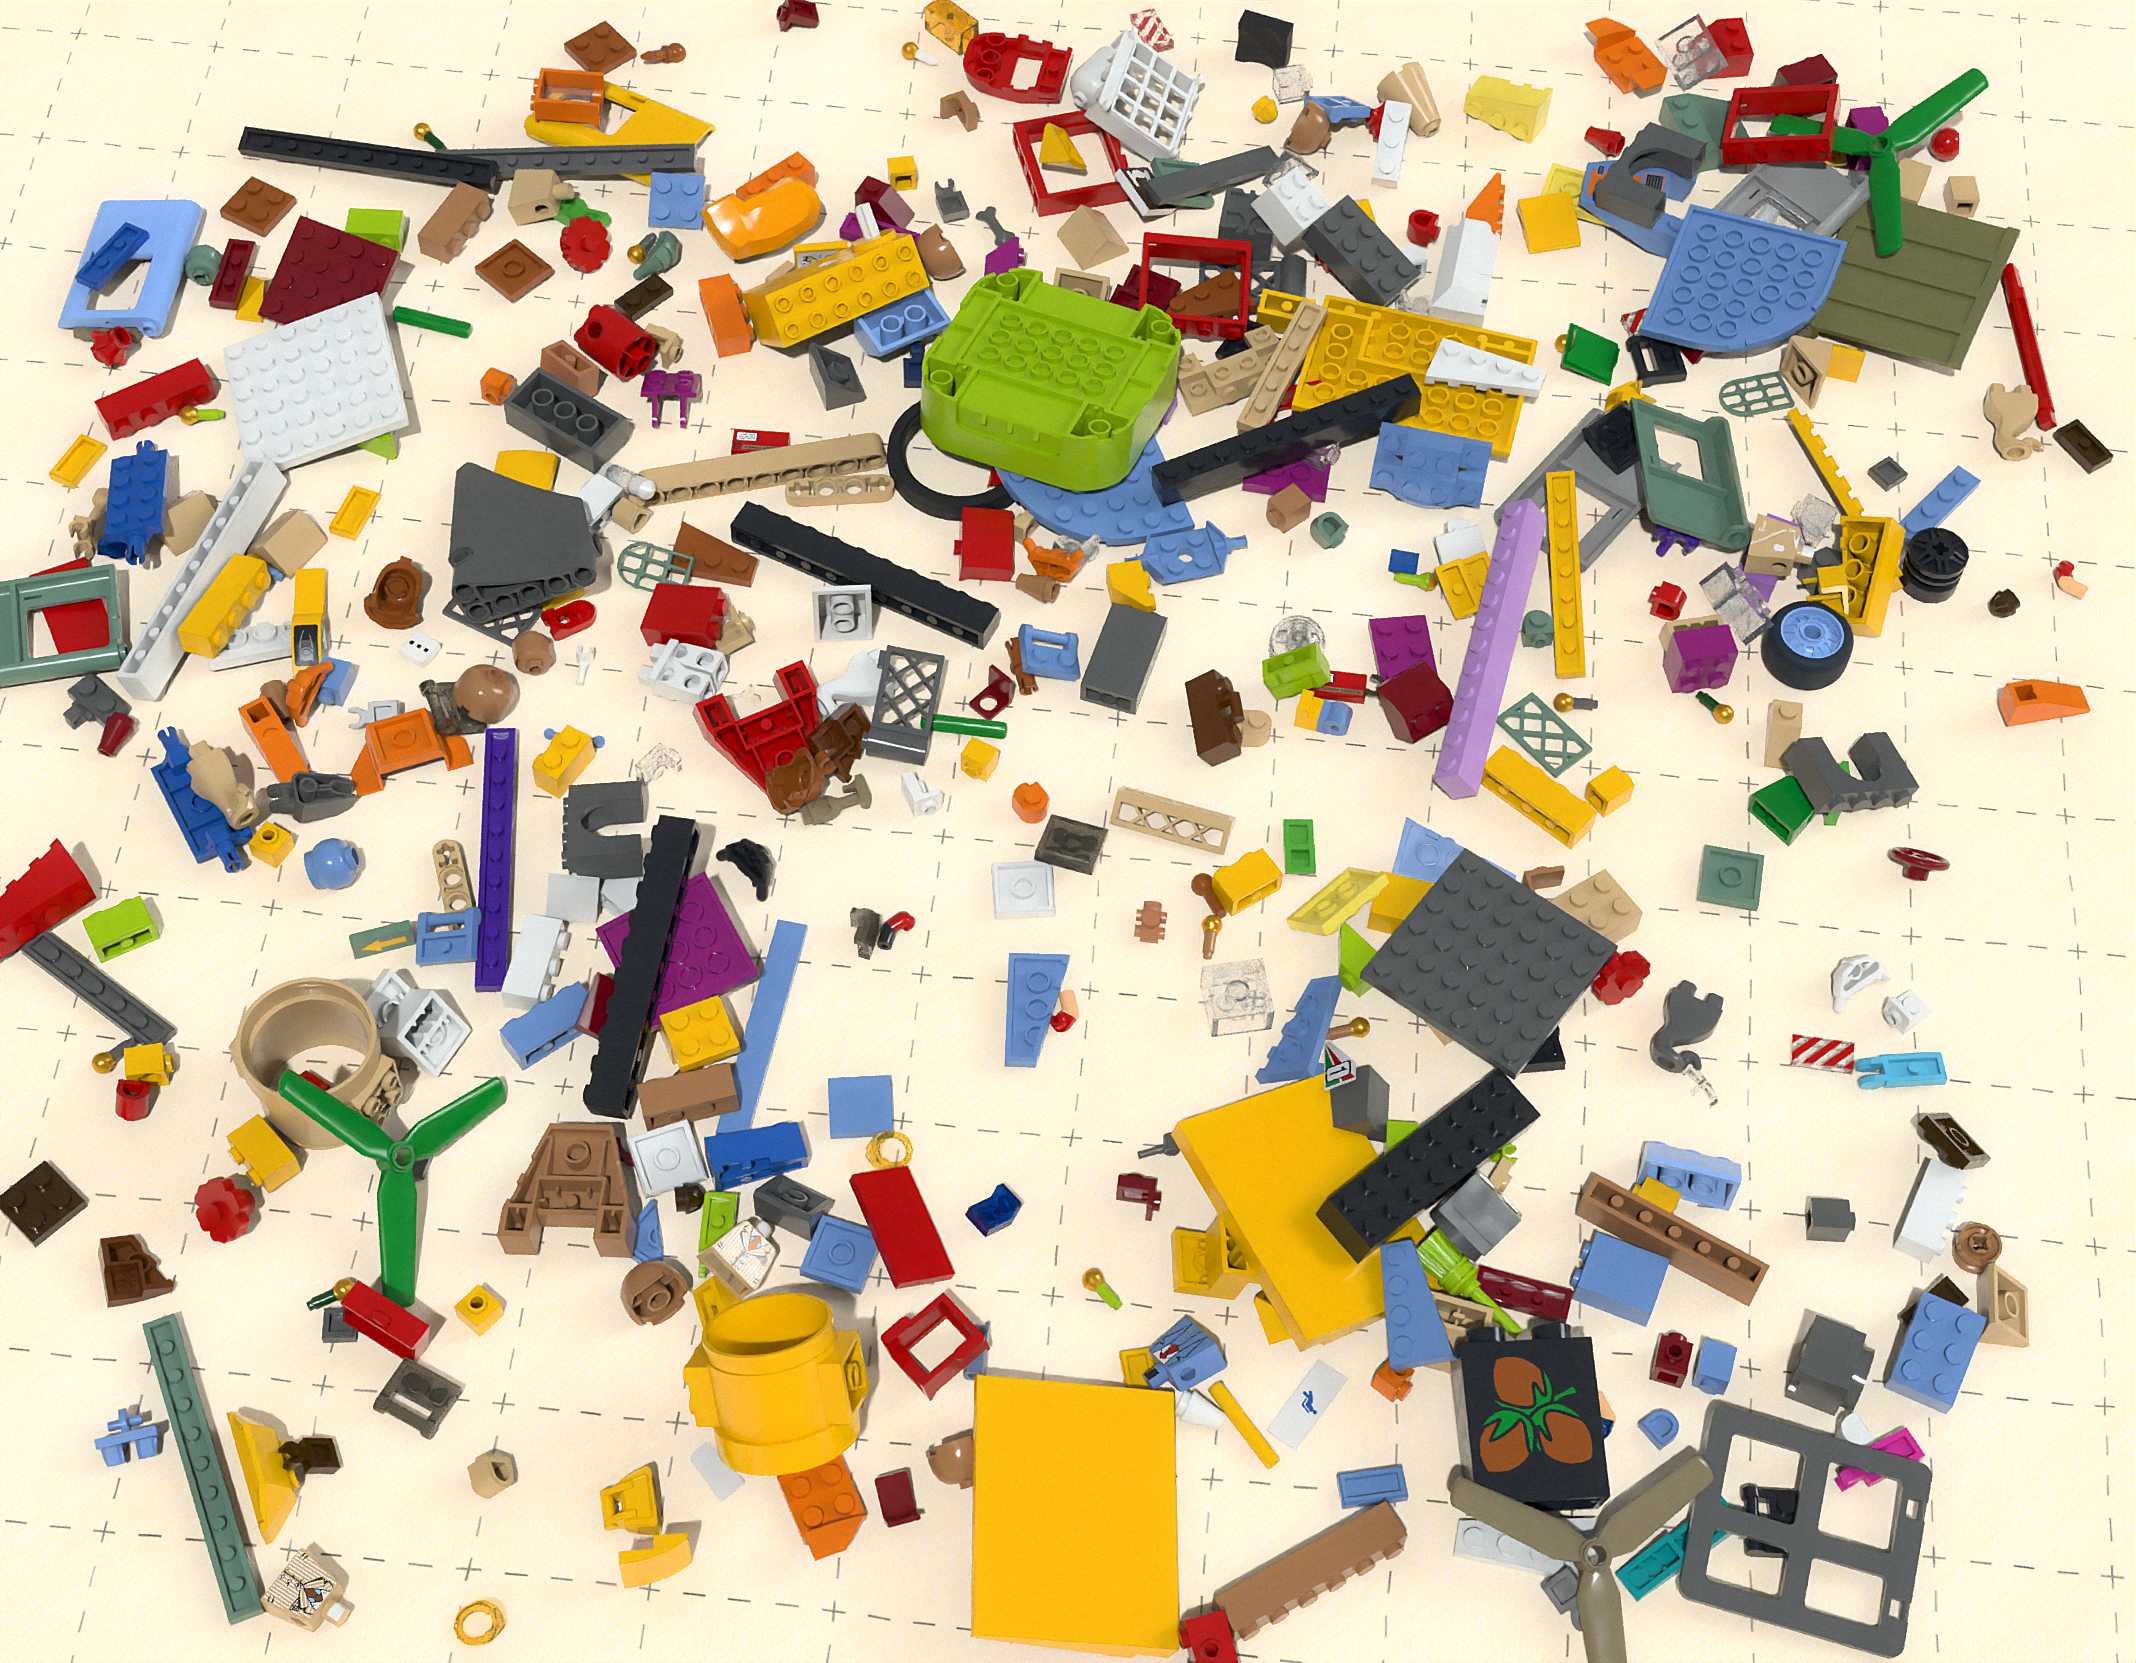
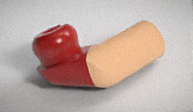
M2067 560L2061 561L2059 567H2056L2054 572L2059 587L2082 600L2089 587L2074 580L2072 571L2075 567L2073 563Z
M1064 990L1058 994L1062 1009L1056 1016L1052 1015L1050 1019V1024L1056 1032L1068 1031L1079 1018L1073 990Z

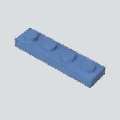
M1958 465L1899 522L1906 530L1903 544L1909 547L1913 536L1920 530L1930 527L1937 528L1979 487L1981 480Z

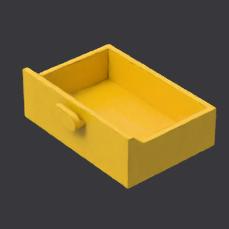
M1380 871L1386 874L1390 883L1381 890L1379 896L1373 899L1367 929L1393 934L1435 883Z

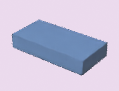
M1402 1465L1339 1473L1336 1475L1342 1509L1379 1505L1385 1501L1387 1503L1408 1501L1409 1496Z

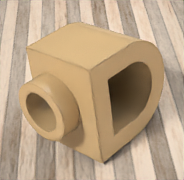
M630 493L628 498L622 497L613 507V522L631 534H636L644 527L652 510L644 506L645 501L642 498Z
M1243 710L1244 720L1235 724L1242 733L1241 747L1264 746L1270 739L1272 726L1270 716L1261 710Z
M485 1453L477 1456L475 1462L467 1466L472 1489L476 1494L485 1499L494 1497L513 1484L514 1473L510 1457Z

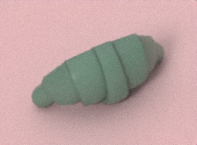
M668 230L659 233L656 244L641 263V266L633 272L634 279L641 280L647 274L652 275L659 271H664L677 261L679 241L673 233H670Z

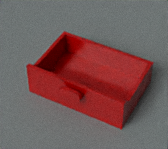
M962 507L959 522V540H954L953 555H959V581L980 579L1010 582L1013 571V511Z
M358 1280L340 1302L344 1306L343 1322L413 1367L427 1350L430 1325Z

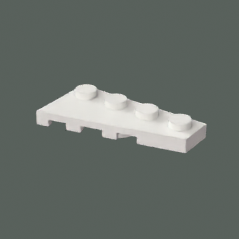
M1442 338L1425 375L1424 383L1434 384V381L1448 382V386L1452 387L1466 384L1476 386V390L1487 391L1490 388L1501 389L1502 393L1538 397L1545 382L1547 371Z
M323 620L321 630L322 650L328 649ZM269 621L257 622L256 626L240 625L214 659L208 657L210 670L215 671L292 656V621H285L282 625L269 624Z
M1559 1518L1587 1540L1594 1538L1597 1518ZM1459 1520L1452 1557L1553 1578L1566 1567L1571 1566L1579 1578V1571L1575 1568L1573 1562L1551 1559L1479 1520ZM1590 1548V1549L1588 1550V1553H1587L1588 1559H1589L1590 1562H1591L1592 1548Z

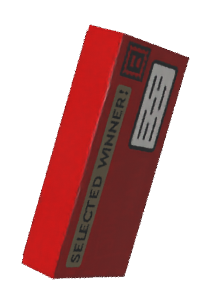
M734 429L731 455L789 446L790 432Z
M1330 670V682L1325 683L1320 688L1308 690L1313 691L1314 697L1320 699L1364 704L1365 694L1363 691L1366 688L1367 675Z

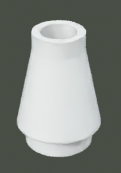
M1194 1390L1192 1393L1184 1391L1174 1410V1414L1180 1417V1421L1209 1427L1216 1431L1220 1427L1225 1412L1217 1409Z

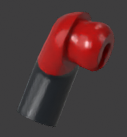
M899 911L882 924L877 946L882 950H890L896 932L901 928L904 931L912 929L915 924V918L909 915L907 911Z

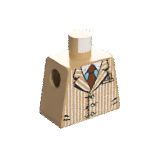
M743 1220L726 1231L696 1257L740 1300L758 1288L776 1254L775 1248L766 1240L772 1233V1229L763 1220H757L753 1226L749 1221Z
M302 1547L260 1599L265 1611L270 1615L310 1632H315L324 1620L329 1621L336 1627H340L347 1620L350 1613L349 1609L338 1603L344 1594L338 1580Z

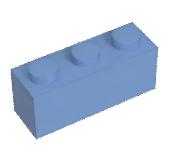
M579 981L571 986L561 988L552 998L535 1004L529 1012L519 1018L509 1020L503 1028L499 1029L503 1046L522 1071L584 1034L573 1029L587 995V991Z

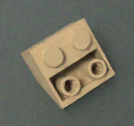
M1431 1291L1454 1351L1459 1343H1467L1466 1332L1468 1330L1491 1326L1494 1308ZM1450 1361L1424 1366L1451 1374Z

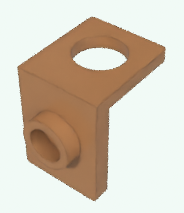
M1564 865L1554 867L1540 866L1533 870L1524 871L1521 884L1534 892L1536 889L1561 886L1565 873Z

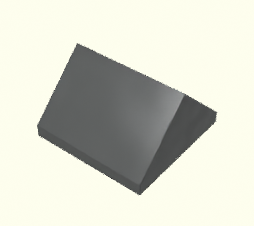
M813 342L808 345L809 370L826 411L860 403L867 399L850 357Z
M1370 1065L1356 1068V1080L1330 1089L1333 1127L1365 1135L1368 1140L1384 1143L1389 1113L1390 1085Z
M778 1174L755 1189L753 1194L756 1216L809 1242L812 1241L822 1214L827 1216L835 1200L782 1174Z

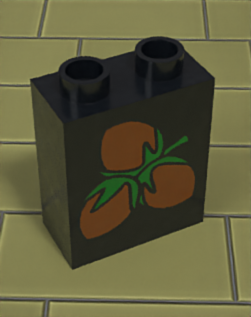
M1565 1323L1535 1326L1531 1329L1532 1339L1507 1341L1506 1331L1503 1327L1490 1326L1468 1330L1466 1332L1467 1343L1458 1344L1454 1351L1457 1360L1450 1361L1462 1477L1542 1512L1599 1509L1611 1495L1592 1336L1572 1337L1571 1326Z

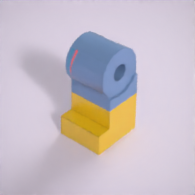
M1303 689L1296 709L1294 726L1323 734L1343 736L1348 731L1353 710L1343 702H1331L1314 697L1313 691Z

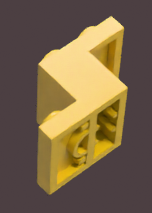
M719 995L659 1016L661 1028L658 1030L672 1064H678L681 1073L741 1052L739 1042Z
M1219 1215L1206 1233L1174 1229L1171 1233L1173 1290L1175 1293L1235 1300L1248 1283L1259 1284Z

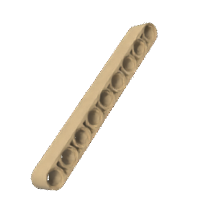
M864 433L650 468L640 471L636 476H642L654 482L656 486L655 494L650 499H643L645 501L644 506L654 507L786 485L790 480L797 478L834 477L877 470L883 467L887 460L880 435L877 433Z

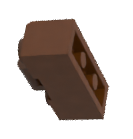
M1212 669L1185 682L1197 756L1214 767L1240 755V741H1242L1243 737L1240 729L1235 724L1244 720L1240 693L1237 691L1233 692V685L1230 679Z

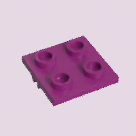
M652 370L650 373H645L640 394L641 397H652V428H658L659 395H680V428H686L687 398H697L701 374H694L690 370H682L677 373Z

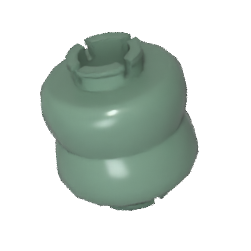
M206 244L191 248L188 254V262L185 266L187 276L199 285L214 283L216 275L219 273L222 255L214 247Z

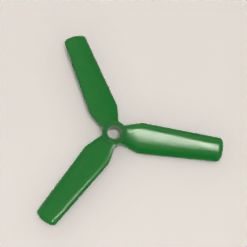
M1971 68L1896 118L1881 134L1872 136L1862 130L1837 126L1833 150L1851 155L1870 156L1872 161L1868 182L1879 255L1892 254L1903 246L1900 168L1895 161L1897 153L1920 142L1989 87L1988 79L1979 69ZM1782 113L1773 119L1769 130L1788 136L1791 132L1794 135H1820L1823 131L1824 122Z
M287 1069L279 1080L278 1092L280 1096L362 1156L376 1160V1165L381 1171L377 1190L382 1295L402 1308L412 1306L415 1302L417 1190L412 1167L415 1161L432 1157L505 1104L506 1090L503 1082L499 1077H493L418 1121L400 1141L394 1142L375 1122L294 1071ZM395 1153L397 1154L398 1162H396Z

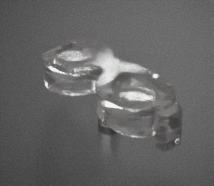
M1689 1066L1681 1072L1682 1075L1685 1076L1687 1074L1698 1084L1689 1091L1692 1096L1703 1090L1710 1101V1109L1718 1104L1714 1088L1697 1068Z

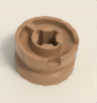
M1981 1223L1969 1224L1962 1228L1952 1245V1256L1954 1262L1962 1270L1971 1274H1982L1988 1264L1997 1261L2002 1252L2003 1243L1999 1234L1988 1225ZM1978 1245L1981 1249L1975 1250L1973 1247Z

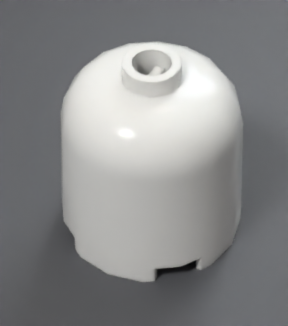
M1109 46L1101 47L1078 67L1071 76L1070 89L1073 94V100L1078 106L1087 110L1098 101L1094 97V93L1105 82L1100 77L1103 71L1112 64L1107 58L1114 48ZM1129 65L1127 74L1136 80L1134 70ZM1124 80L1120 91L1126 95L1134 86Z

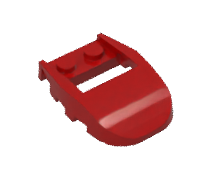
M1001 32L982 33L975 36L968 43L963 58V69L969 82L978 90L989 95L1016 103L1060 102L1069 65L1072 62L1073 48L1068 47L1067 51L1054 49L1053 42L1042 40V43L1029 40V35L1018 34L1017 38L1006 37ZM1019 57L1042 61L1035 87L1029 86L1028 90L1014 89V85H1011Z

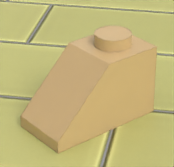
M1773 700L1766 724L1764 767L1791 770L1784 756L1800 738L1803 703Z

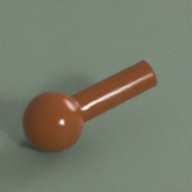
M1207 873L1195 875L1191 881L1192 891L1198 896H1203L1212 913L1222 919L1225 917L1226 911L1212 889V877Z

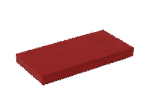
M82 557L31 574L29 577L88 568L89 565L86 558ZM102 599L41 608L58 654L109 645L108 614Z
M908 1166L852 1174L848 1181L895 1290L951 1280L955 1272Z

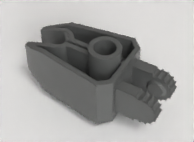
M296 772L292 776L291 782L275 783L267 786V796L271 799L275 798L269 804L270 812L274 814H292L293 819L299 823L338 816L353 807L355 794H351L353 783L336 774Z

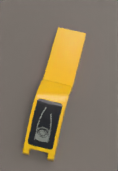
M325 568L296 569L294 615L291 622L293 679L299 670H305L307 667L320 664L323 658L321 630L322 620L325 621Z

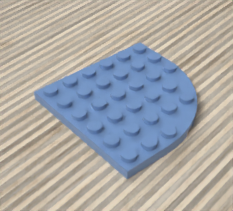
M1690 204L1641 325L1640 335L1712 352L1748 351L1777 343L1802 329L1820 311L1831 292L1848 242Z
M1154 434L1129 474L1119 483L1102 489L1072 492L1069 489L1060 488L995 467L1003 486L1015 502L1019 501L1029 510V513L1034 516L1036 521L1069 538L1088 543L1090 539L1106 542V545H1130L1146 542L1150 531H1152V538L1194 530L1195 527L1184 499L1162 506L1152 487L1151 466L1166 461Z

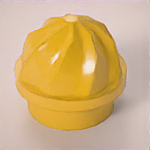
M1267 95L1261 97L1251 107V110L1254 112V118L1263 123L1272 122L1277 116L1278 108L1274 99H1269Z

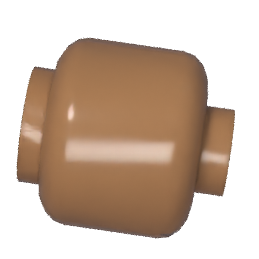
M533 630L525 631L513 641V659L519 671L530 675H538L551 665L552 653L550 643L543 634Z

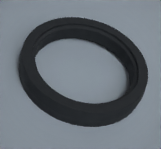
M921 400L909 407L898 418L889 436L887 464L890 477L895 483V489L911 506L932 517L960 521L962 507L1005 510L1015 502L1002 483L986 492L969 496L942 494L924 486L911 474L904 459V453L909 441L922 428L920 423Z

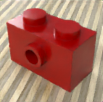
M1217 1610L1180 1621L1181 1628L1177 1629L1179 1643L1182 1650L1187 1649L1190 1663H1239L1225 1610Z

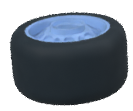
M1816 601L1790 603L1779 609L1769 622L1762 643L1764 663L1777 680L1789 687L1799 690L1825 688L1836 682L1847 667L1854 645L1852 629L1844 617L1823 603Z

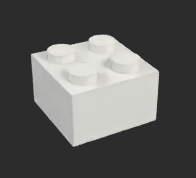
M1297 166L1250 204L1284 246L1300 235L1331 208Z

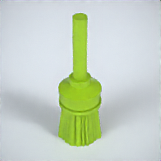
M1439 1228L1417 1248L1424 1270L1440 1281L1438 1285L1443 1287L1449 1296L1453 1297L1463 1294L1466 1298L1470 1296L1477 1304L1494 1308L1492 1319L1505 1328V1331L1514 1340L1522 1333L1523 1330L1479 1288L1480 1283L1476 1280L1479 1267L1477 1265L1474 1266L1467 1256L1463 1257Z

